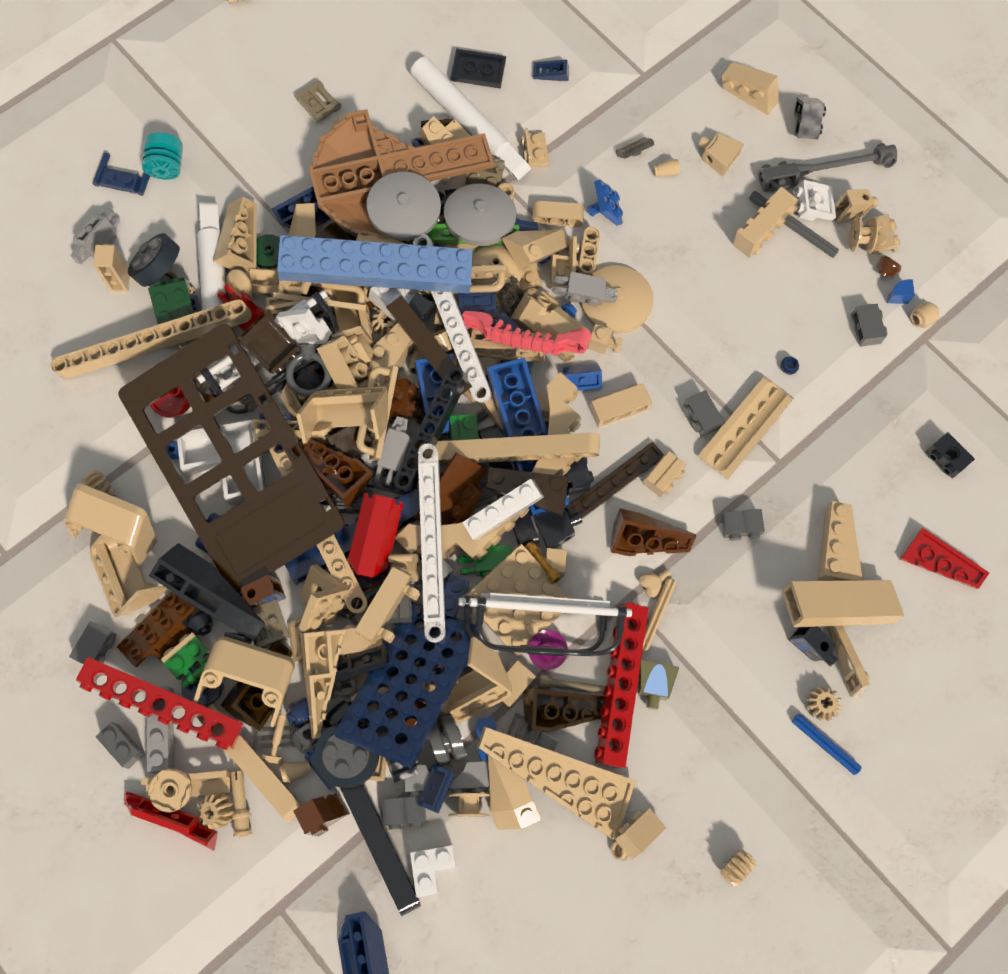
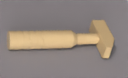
M278 715L272 740L271 755L262 754V758L266 762L282 764L283 757L276 756V752L281 742L287 715Z

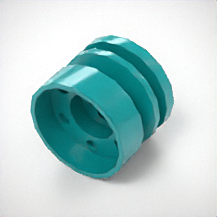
M158 132L147 135L144 142L143 171L157 179L171 180L177 178L181 171L182 142L175 136L167 133Z

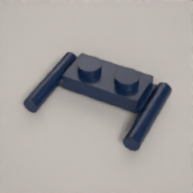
M103 153L92 184L97 187L101 186L137 193L143 196L150 176L145 172L140 177L138 174L106 168L110 154Z

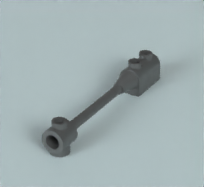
M880 143L874 149L873 154L813 165L787 164L786 161H781L777 166L772 167L769 164H765L758 172L759 183L763 191L768 192L779 190L781 187L784 189L795 187L798 185L800 177L819 170L874 161L876 165L883 164L885 168H890L897 162V149L893 144L886 146L885 143Z

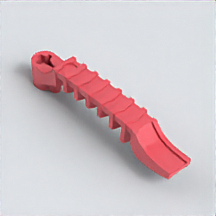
M464 311L462 314L466 327L480 331L485 336V339L492 340L493 343H502L504 346L510 345L512 348L519 347L525 351L526 349L533 350L535 353L539 351L543 352V354L550 353L553 356H557V354L569 351L583 354L586 352L592 338L591 332L584 328L571 330L570 333L558 334L555 340H552L550 333H547L546 337L542 338L541 333L538 331L534 337L531 335L530 330H526L525 334H522L521 329L516 328L512 332L511 325L507 324L505 327L501 319H499L495 327H492L493 318L487 313Z

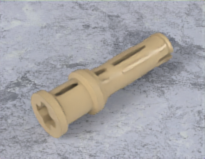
M243 771L230 773L234 813L231 815L235 826L234 838L252 835L249 826L251 814L246 806Z

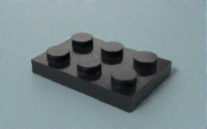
M456 49L451 81L501 89L506 56Z

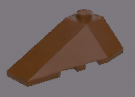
M309 439L307 443L300 442L301 448L307 455L321 481L348 508L363 495L373 472L360 460L346 456L338 450H332L312 439ZM294 447L292 449V452L297 457H299L300 454L298 453L296 447Z
M620 508L613 524L610 551L611 553L625 556H636L639 553L654 555V552H666L667 554L690 552L696 534L639 512Z

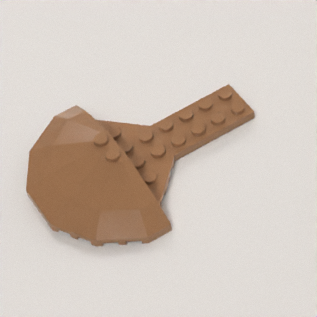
M365 109L347 113L340 123L333 125L332 130L320 137L319 146L314 153L312 164L309 166V173L318 207L342 229L356 235H374L368 233L369 231L378 234L379 239H388V237L382 235L374 228L367 213L368 194L379 179L395 172H412L423 176L429 181H435L494 168V161L485 133L415 148L400 142V139L389 133L385 134L378 130V127L371 124L368 110Z

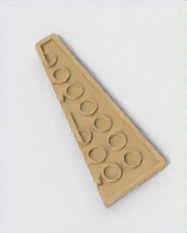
M483 728L477 748L609 838L615 840L619 836L620 832L618 830L622 827L635 780L490 728Z

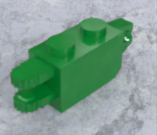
M510 545L489 547L487 554L481 560L477 559L476 561L470 556L460 557L459 563L475 562V567L460 570L461 575L476 574V576L484 578L513 551V547Z

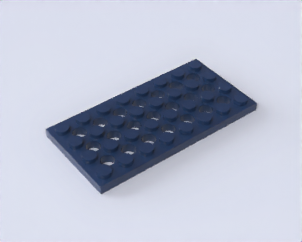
M413 601L412 622H399L393 631L395 638L392 643H386L389 652V665L369 672L334 733L336 738L409 768H412L468 661L471 642L466 634L464 620L445 616L446 634L444 639L437 643L427 640L424 633L425 628L415 627L418 622L424 623L423 605ZM470 623L471 633L479 640L477 625ZM432 627L430 629V636L432 638H438L440 636V634L435 635L433 633V631L439 629V627ZM453 636H460L462 638L458 642L451 640ZM409 638H415L416 642L413 644L406 643V640ZM427 645H433L435 647L431 651H426L424 649V647ZM445 652L453 653V655L449 658H445L442 656V654ZM400 654H406L407 658L404 660H398L397 656ZM418 661L426 663L423 667L415 666V663ZM436 668L444 669V672L439 675L433 671ZM391 670H396L398 672V674L394 677H390L387 675L388 672ZM410 677L417 679L413 684L406 683V680ZM430 684L435 686L433 691H426L424 689L425 686ZM381 687H387L389 689L388 692L384 694L378 693V690ZM400 694L407 695V699L404 701H398L396 698ZM422 701L426 703V706L418 709L415 707V704ZM372 704L379 705L376 711L368 710V707ZM391 711L398 713L397 717L393 719L388 718L387 714ZM409 719L417 721L414 726H407L405 724ZM366 721L369 723V726L361 729L358 727L359 723ZM380 729L388 730L387 735L382 737L378 736L377 732ZM401 736L407 738L404 744L396 743V739Z

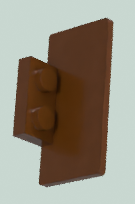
M457 452L440 476L441 526L453 524L454 521L461 523L467 520L484 494L477 485L487 469ZM419 509V511L417 512V514L415 515V518H416L417 520H419V521H420V509Z
M171 592L121 641L117 648L134 667H138L151 653L161 661L164 657L163 654L169 648L176 647L184 635L192 633L182 622L195 607L174 592Z

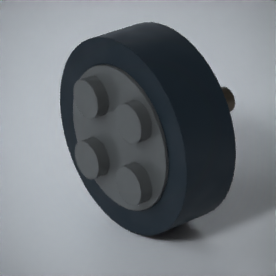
M165 233L154 236L139 247V251L129 264L128 275L143 287L155 283L164 274L169 279L178 278L170 268L178 257L179 245Z
M335 724L328 728L316 743L314 750L316 769L325 781L336 787L354 788L360 786L374 774L378 766L379 755L336 738L334 733L339 724ZM358 725L359 728L365 729L363 726Z

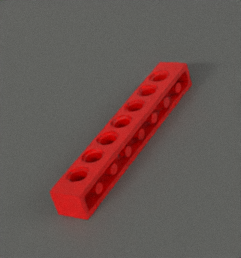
M630 602L619 605L632 609V616L625 618L621 642L614 651L610 652L611 661L606 673L608 680L603 692L605 700L600 712L602 720L597 731L599 738L598 746L594 751L595 764L613 768H626L649 607ZM627 621L631 623V629L628 628ZM616 626L613 629V644L617 638ZM625 640L628 642V649L624 645ZM622 660L625 661V669L621 665ZM619 679L623 684L622 689L618 685ZM616 699L620 703L619 708H617L615 705ZM613 719L617 723L616 729L612 726ZM610 740L613 741V749L609 747Z
M87 657L75 679L80 684L79 688L91 692L92 689L100 692L98 696L110 701L111 698L119 700L118 704L130 709L133 706L139 709L138 713L149 717L150 714L157 716V721L168 726L170 722L178 725L176 729L187 734L189 731L197 734L196 738L205 742L211 739L216 742L215 746L227 750L228 747L234 748L244 727V724L240 721L90 657ZM100 676H107L105 684L97 685V679ZM126 684V690L123 693H116L118 685ZM139 692H145L146 697L143 701H135V697ZM159 700H164L165 707L162 710H155V703ZM179 708L184 709L185 714L182 718H174L175 710ZM196 717H203L204 723L202 726H193V720ZM222 725L224 727L223 732L220 735H214L212 733L214 726Z

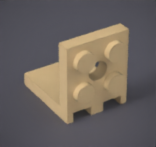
M317 564L310 566L299 597L301 601L307 604L299 625V629L304 633L337 623V612L344 606L343 596L350 590Z

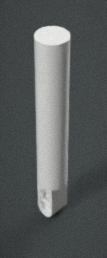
M421 57L413 64L411 75L471 136L485 133L493 160H505L504 168L515 180L519 181L531 170L528 163L511 147V143L428 57Z
M199 202L200 231L197 233L201 305L202 310L224 304L217 294L219 292L226 294L224 287L226 281L225 267L213 262L221 234L219 230L218 204Z

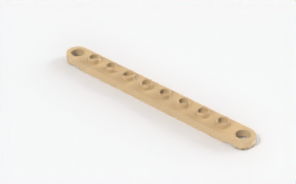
M275 447L270 449V453L282 477L292 472L294 467L285 451L276 453ZM335 535L318 544L317 547L331 575L350 589L343 596L348 609L355 614L363 613L368 607L367 598ZM355 598H361L363 601L360 609H354L352 606V601Z

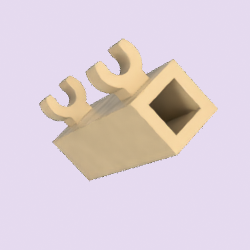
M392 567L355 629L358 636L373 644L377 642L379 637L392 643L395 638L394 633L384 629L404 595L415 601L420 595L419 590L410 586L412 579L407 570L401 567L399 569Z

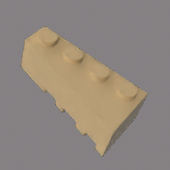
M781 187L766 202L765 206L767 207L764 208L762 206L755 214L754 219L750 218L744 228H740L737 231L733 245L749 258L753 254L756 255L762 249V243L764 241L768 242L774 235L773 231L776 228L780 229L786 221L785 218L788 215L791 216L796 211L798 199Z
M344 335L327 341L317 348L337 389L367 387L369 368L365 363L363 364L359 361L358 353ZM376 379L375 387H379L380 383Z

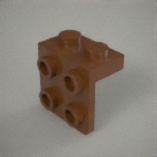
M407 378L396 380L389 419L395 420L397 416L402 418L410 416L421 425L424 419V412L419 388Z

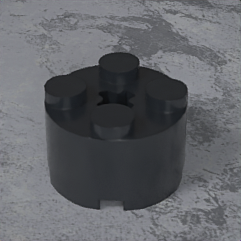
M583 457L577 462L574 461L570 465V470L563 475L569 478L567 496L589 490L590 484L594 482L593 473L587 467V457Z

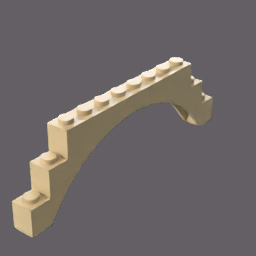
M560 372L547 385L550 407L547 435L571 434V432L574 433L581 426L580 415L568 405V403L574 402L578 396L577 386ZM581 458L538 460L532 472L563 476L570 470V465ZM529 507L478 540L472 539L462 522L442 525L443 559L451 558L457 552L456 548L459 546L474 561L477 559L481 560L487 554V549L491 545L495 546L501 540V535L505 531H510L515 526V521L528 513ZM408 524L395 539L410 554L420 556L422 555L421 526Z

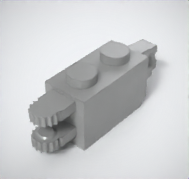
M111 208L105 209L101 215L93 213L73 236V243L76 247L70 256L76 263L82 264L89 257L94 258L95 245L107 244L117 233L115 228L120 223V219L117 216L112 217L114 211Z
M570 272L568 277H554V283L566 285V288L553 287L552 292L564 296V299H568L570 302H583L589 306H600L602 302L615 303L617 300L618 290L607 287L604 278Z
M397 416L391 429L389 428L388 432H386L381 459L376 460L378 468L374 478L375 482L380 480L382 469L389 470L385 485L390 486L394 472L397 473L405 457L410 441L408 434H406L408 420Z

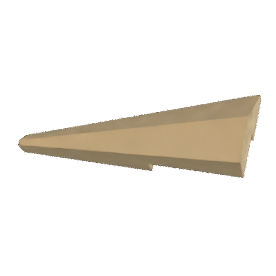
M345 629L300 633L311 736L313 739H317L322 735L321 729L326 718V708L332 693L337 671L336 666L342 650L343 637L346 633Z

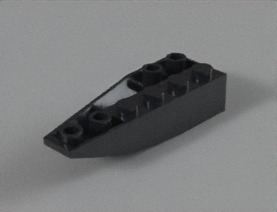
M177 543L161 556L148 575L184 600L253 641L257 639L266 624L211 563L180 543Z

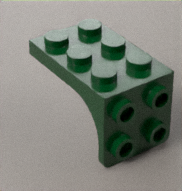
M182 277L171 279L170 284L162 281L153 283V287L148 288L157 324L195 313L189 292V280H185Z

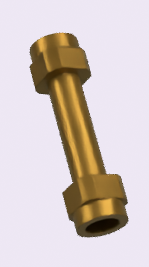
M534 541L529 542L525 546L545 570L549 581L552 584L557 583L562 576L556 568H552L539 552V546Z

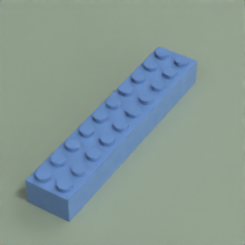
M280 235L277 272L279 280L469 294L471 287L472 249Z

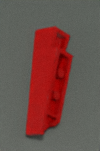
M128 791L125 793L124 805L128 807L130 815L173 830L212 851L215 850L218 831L199 825L200 817L181 810L173 812L161 811L154 807L150 799Z

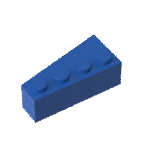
M449 354L448 356L453 361V354ZM426 359L415 360V370L425 417L443 380ZM451 391L445 394V398L451 397ZM438 409L436 415H442L444 409ZM449 420L441 435L449 432ZM435 425L428 428V433L434 431Z

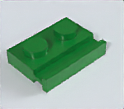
M477 414L450 416L451 441L479 439Z

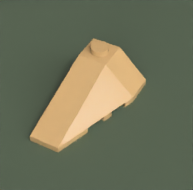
M315 203L296 204L288 236L312 238L317 236Z
M563 229L516 231L502 238L519 271L569 247L570 242Z
M488 755L490 811L497 829H522L540 821L525 780Z

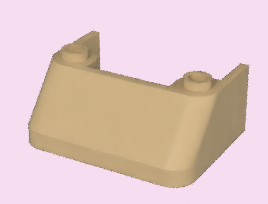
M324 288L327 297H330L333 301L357 304L358 294L355 292ZM335 307L339 331L332 334L333 339L343 335L348 338L352 335L364 334L371 348L377 343L369 307L368 311Z
M365 387L314 392L296 414L302 442L307 443L312 435L318 437L325 436L334 427L367 426L369 431L375 433V438L380 439L388 424L387 388Z
M78 484L74 489L64 519L65 526L71 537L76 539L78 534L84 528L116 540L118 549L125 554H133L136 564L140 566L157 542L147 512L134 504L84 484Z
M100 535L91 546V560L111 612L115 617L124 616L154 603L168 589L165 586L156 587L153 583L145 584L133 554L121 552L118 549L116 540Z
M220 637L213 645L193 702L198 703L206 687L216 688L221 684L223 677H227L264 689L262 701L265 705L275 708L270 724L271 727H274L295 668V663L289 656L229 637Z
M475 637L471 638L467 664L474 670L458 679L441 711V714L444 716L451 714L455 722H464L509 698L512 692L511 682L499 654L485 646ZM430 684L425 686L424 689L426 691H433L435 686Z

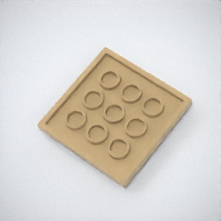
M522 544L517 546L465 595L476 598L477 596L481 597V593L569 598L556 583L552 584L549 581L545 570ZM485 608L484 622L504 645H529L531 638L535 634L545 630L562 613ZM511 652L515 657L520 654L519 652Z

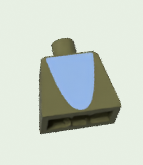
M641 660L638 689L640 696L648 697L646 708L658 710L660 699L668 700L670 698L679 667Z

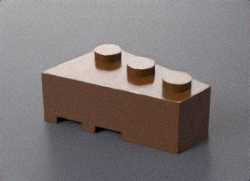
M339 792L333 795L328 794L326 799L324 796L312 799L293 810L304 834L319 837L329 831L328 827L350 814Z

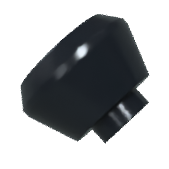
M204 611L193 614L187 620V629L196 635L205 636L212 631V616Z

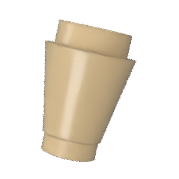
M672 158L655 165V176H676V174L680 173L678 159L674 160Z
M308 760L284 763V766L279 767L283 783H291L311 773Z

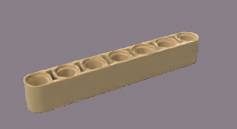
M214 703L210 704L207 707L211 710L223 714ZM200 716L197 717V719L203 725L204 718ZM216 725L213 727L212 733L220 735L224 727ZM240 734L234 748L228 747L225 750L226 753L277 812L290 823L296 817L293 810L302 806V803Z

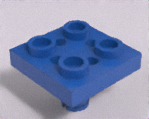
M601 179L595 181L594 185L598 202L587 207L589 214L593 217L601 213L616 226L622 224L623 211L619 206L618 201L620 197L618 192L610 188L609 184L604 183Z

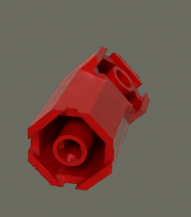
M368 493L364 494L348 557V562L356 575L372 579L387 570L389 564L388 557L392 552L403 502H399V505L395 504V499L375 494L372 495V498H368Z

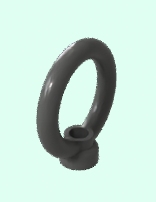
M313 346L301 347L300 353L290 360L286 368L287 384L294 393L300 396L310 397L314 392L326 390L331 383L332 377L320 354L315 352V347ZM302 360H315L323 367V382L315 389H303L294 380V368Z

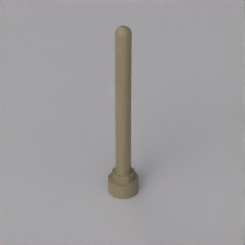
M539 674L538 689L546 690L547 688L557 687L603 694L605 688L604 685L552 679L548 674Z

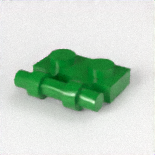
M195 636L168 659L164 665L176 679L179 680L183 675L186 676V679L180 684L187 689L190 685H195L198 682L197 679L201 677L207 662L204 657L210 651ZM199 662L201 666L192 673L190 669Z

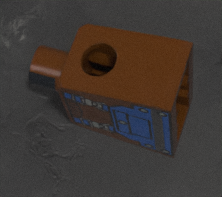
M265 575L241 588V597L251 608L273 600L279 602L286 599L280 580L270 575Z

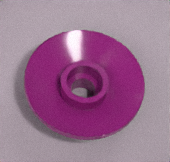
M552 630L538 632L529 642V645L568 649L563 636ZM529 654V658L538 668L553 670L564 663L567 655L546 656Z

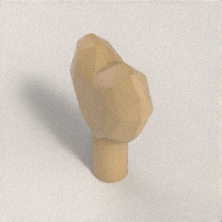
M667 569L659 575L645 573L640 577L639 582L646 588L647 595L654 598L659 595L662 589V581L671 576V573Z

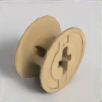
M859 216L854 218L849 236L851 252H855L859 244H865L866 251L869 254L873 252L878 237V221L875 217L870 220L868 226L861 225Z
M448 794L449 797H459L458 813L448 814V816H490L489 814L479 813V797H489L490 794Z

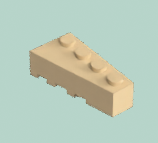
M241 197L228 204L213 262L230 270L238 269L245 273L251 268H256L257 203Z
M398 323L372 347L374 352L370 362L365 363L369 368V374L373 368L378 366L388 368L391 365H396L399 367L398 370L401 369L406 357L415 347V344ZM378 374L376 379L380 383L379 387H383L385 375Z
M832 501L825 509L817 579L819 581L863 580L851 504Z

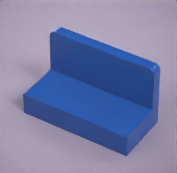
M598 363L562 367L563 375L577 386L578 391L602 388V370Z

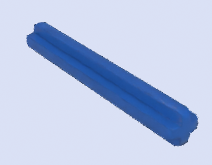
M797 714L793 718L792 723L849 772L853 775L860 772L862 768L860 764L801 714Z

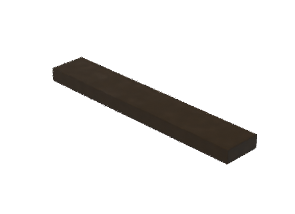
M401 295L386 306V308L443 380L447 371L456 365ZM460 373L454 376V381L460 379ZM467 381L462 394L472 388L469 381Z
M651 442L566 506V512L569 515L579 512L581 518H585L658 463L664 454L654 442Z

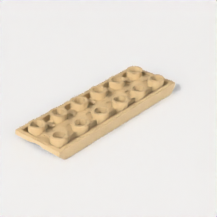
M764 376L704 447L698 457L726 479H729L792 402L794 397Z

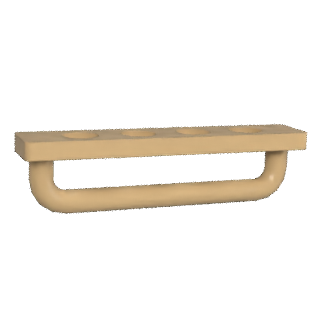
M506 265L472 266L471 279L498 278L494 285H471L469 293L499 291L504 286L505 278H510L508 267Z
M311 282L310 286L358 294L357 304L324 299L328 306L368 311V306L364 305L365 292L360 286ZM280 284L278 285V293L273 292V298L291 301H302L304 299L308 301L311 299V297L285 294V289Z
M391 365L388 368L379 366L373 368L369 374L367 387H375L377 375H385L383 387H386L388 392V419L399 368L396 365ZM359 426L356 439L358 449L370 455L369 460L376 461L381 459L386 430L380 439H376L374 433L372 446L368 447L364 444L367 426Z

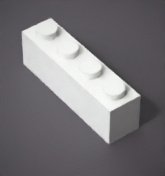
M530 479L462 523L472 539L478 540L544 498V495L536 482Z

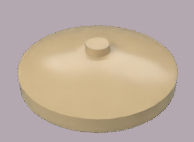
M618 265L603 267L592 273L591 276L604 278L606 286L618 290L615 303L602 302L600 306H589L587 303L581 302L583 313L588 321L594 326L598 324L613 329V334L628 333L642 326L648 319L653 306V292L647 280L637 271Z

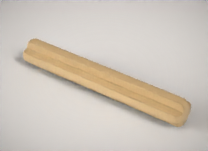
M666 579L645 630L643 651L649 649L676 585V581L673 579Z

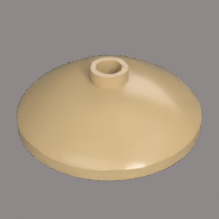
M492 244L483 246L472 255V266L506 265L508 267L510 278H505L504 286L495 292V295L513 290L521 281L523 270L519 271L505 245ZM498 278L471 279L474 285H494Z

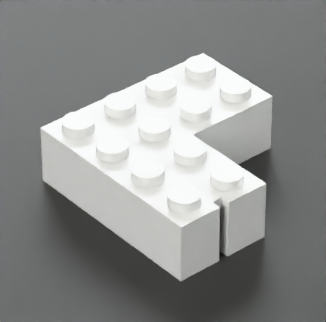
M253 420L219 425L235 453L253 443ZM204 428L192 430L177 439L180 468L186 476L206 473L221 463V458ZM259 456L244 467L258 492L266 488L262 456ZM229 475L222 479L226 502L229 505L242 503L244 498L233 478Z

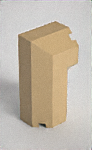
M536 288L526 291L511 316V319L524 331L530 330L531 333H537L538 331L543 334L550 333L552 340H555L558 334L570 333L571 330H577L578 328L587 329L562 310L561 306L557 307L559 302L544 291L537 293L538 289ZM566 351L557 354V357L565 363L575 358L574 352Z

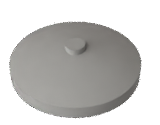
M395 172L379 179L368 194L367 213L370 222L379 233L390 239L398 241L414 240L422 234H428L439 220L441 211L439 194L429 180L416 173Z
M470 184L457 189L448 197L444 206V222L449 232L464 243L475 246L492 245L502 241V238L512 232L516 223V207L511 197L503 190L488 184Z

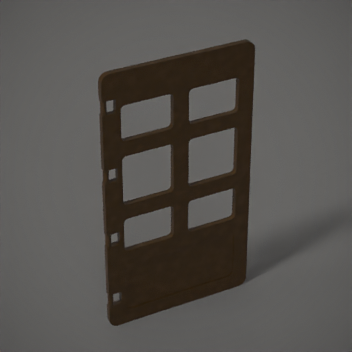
M222 323L120 388L118 396L217 570L238 593L241 592L243 586L265 575H270L344 528V518L332 501L327 489L271 397L266 385L240 344L239 339L228 324ZM234 343L239 350L235 355L229 347ZM229 356L242 380L206 403L193 378L224 357ZM177 387H180L192 407V413L157 434L145 413V408ZM248 394H251L270 425L271 431L235 453L217 423L215 416ZM263 395L266 396L270 403L265 407L260 400V397ZM202 425L218 452L221 463L186 484L166 448L169 444ZM280 444L291 461L294 470L258 492L244 467L249 462ZM293 447H296L300 454L296 459L290 451ZM230 475L241 492L244 501L209 523L195 501V497ZM325 499L331 507L327 512L320 503Z

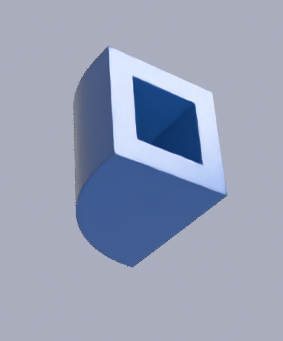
M913 279L900 281L888 295L887 303L909 304L915 296Z

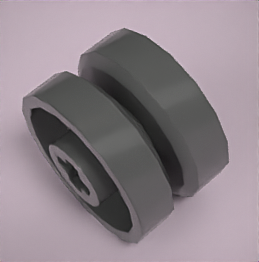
M451 714L441 717L440 722L443 731L440 732L435 722L428 736L440 767L450 764L447 750L451 749L456 760L467 757L462 735L458 725H455Z

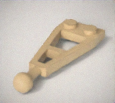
M827 626L831 640L836 644L834 649L851 698L859 696L870 685V677L864 671L844 627Z

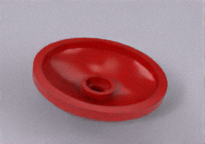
M178 387V392L176 388L149 405L155 413L167 418L181 416L191 407L180 387Z

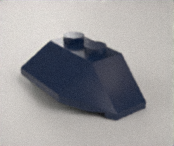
M313 186L271 209L279 224L289 229L296 204L315 203L316 227L331 219L318 207Z
M365 911L345 915V922L338 937L343 974H389L382 930Z

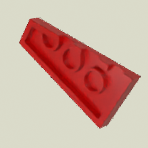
M924 528L919 530L899 559L975 589H979L989 575L988 571Z

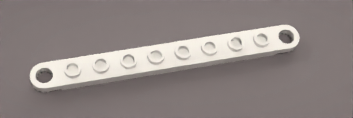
M425 234L420 235L413 241V245H419L420 241L427 240L426 246H434L432 240ZM431 291L461 369L466 373L468 381L472 385V388H470L472 397L479 403H485L490 400L492 392L453 292ZM481 388L486 389V395L483 398H478L477 391Z
M427 443L422 445L418 451L424 633L427 640L437 643L440 640L442 641L446 634L439 454L434 445ZM426 449H432L434 455L426 459L423 457V452ZM432 627H439L441 634L438 638L430 636V629Z

